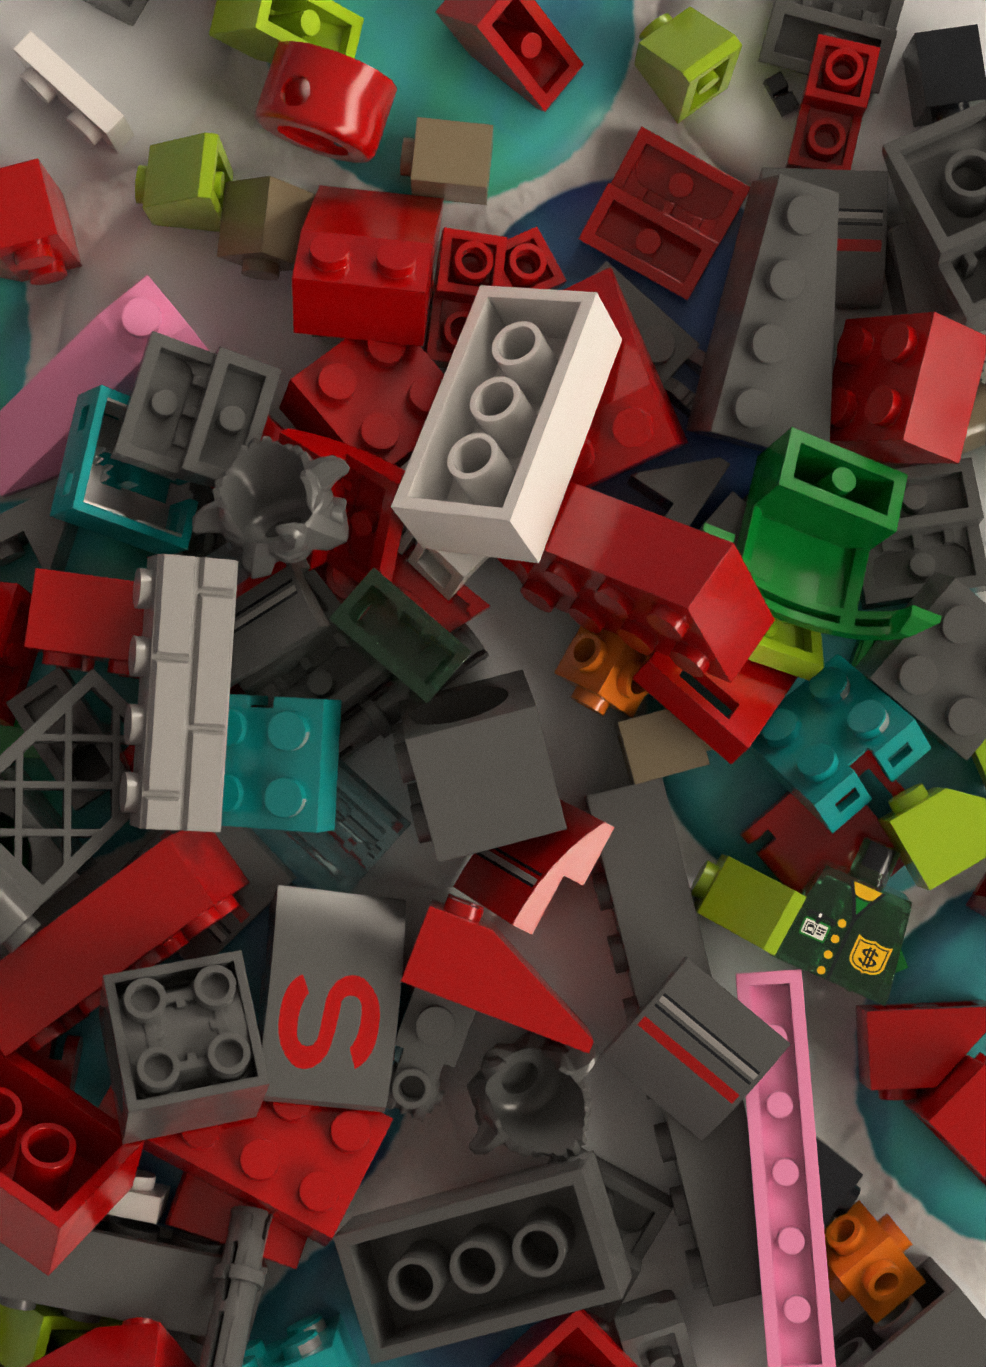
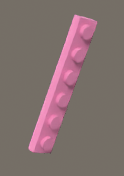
M802 969L736 973L737 999L791 1044L746 1096L768 1367H836Z

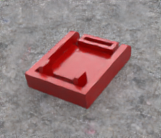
M653 651L632 677L634 681L729 764L734 763L749 749L798 678L797 676L751 660L746 661L732 683L705 673L701 678L693 676L732 711L726 717L679 676L683 670L670 657Z
M869 750L850 765L858 777L869 769L893 797L905 790L896 779L891 782L885 776ZM852 789L835 805H839L844 799H846L851 793H853L854 790ZM788 791L740 833V836L746 843L751 844L758 840L765 831L769 830L774 835V838L756 854L783 885L807 897L802 905L807 912L810 909H814L828 897L832 904L823 913L825 916L834 919L836 923L853 908L851 880L876 890L904 866L898 853H896L887 875L861 865L871 840L896 851L879 823L877 816L867 805L832 834ZM826 919L820 920V922L832 927L830 921Z

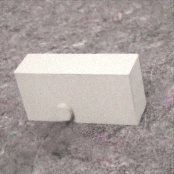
M480 285L391 505V508L422 548L533 563L540 562L622 342V338L597 292Z

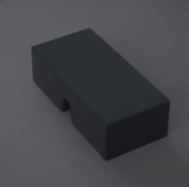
M781 71L764 80L763 85L781 117L799 108L800 104L793 92L788 91L789 85Z

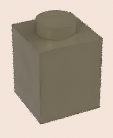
M417 117L415 138H403L400 176L411 177L412 195L444 198V201L487 205L493 150V125Z
M272 176L225 182L217 257L241 265L242 275L259 280L279 279L280 271L294 270L301 229L315 194Z
M668 709L614 724L630 784L636 785L710 764L706 751L713 749Z

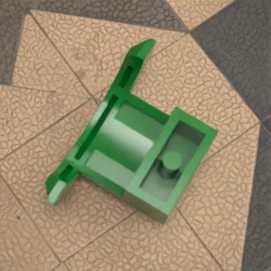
M794 427L787 430L757 456L736 548L773 617L815 632L856 640L887 641L911 637L941 622L942 616L915 605L894 611H858L869 552L897 532L908 474ZM704 523L699 529L734 542L735 534L713 525Z

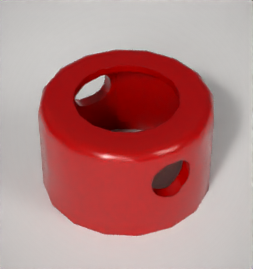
M283 41L279 42L275 49L254 117L265 130L297 147L340 161L367 163L372 160L377 152L397 87L383 73L355 58L310 43ZM334 142L338 143V144L341 145L342 147L336 146V145L334 144Z

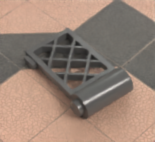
M94 669L88 672L0 755V775L15 762L14 781H0V790H14V828H0V838H14L13 855L0 843V945L2 944L11 954L41 925L32 914L130 819V813L121 812L119 803L121 783L120 745H128L125 744L124 735H120V720L124 723L128 703ZM90 690L111 710V735L72 734V707ZM63 717V734H45ZM34 743L63 744V781H23V754ZM72 744L111 745L110 782L72 781ZM23 790L63 791L62 829H22ZM72 791H110V820L101 829H71ZM22 838H62V867L43 885L22 865ZM71 838H90L71 857Z

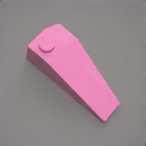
M148 275L99 313L0 410V495L3 498L59 477L78 395L103 385L130 396L147 340L152 331L209 351Z

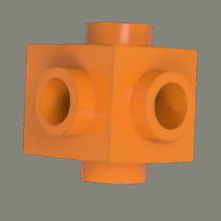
M580 626L554 673L575 687L570 698L587 709L604 716L607 709L611 707L633 718L648 692L634 681L632 677L650 655L637 652L628 646L619 635L602 629L600 633H593Z
M858 1200L845 1215L836 1218L824 1229L829 1288L842 1303L853 1295L876 1324L926 1283L903 1253L913 1244L887 1213L879 1220H876L861 1201Z

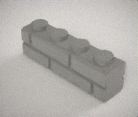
M155 554L147 557V568H137L133 584V605L136 609H144L142 636H133L131 639L128 668L130 676L139 677L138 704L127 705L124 719L125 744L135 745L133 772H123L119 793L120 810L122 813H130L131 826L155 830L221 832L238 561Z

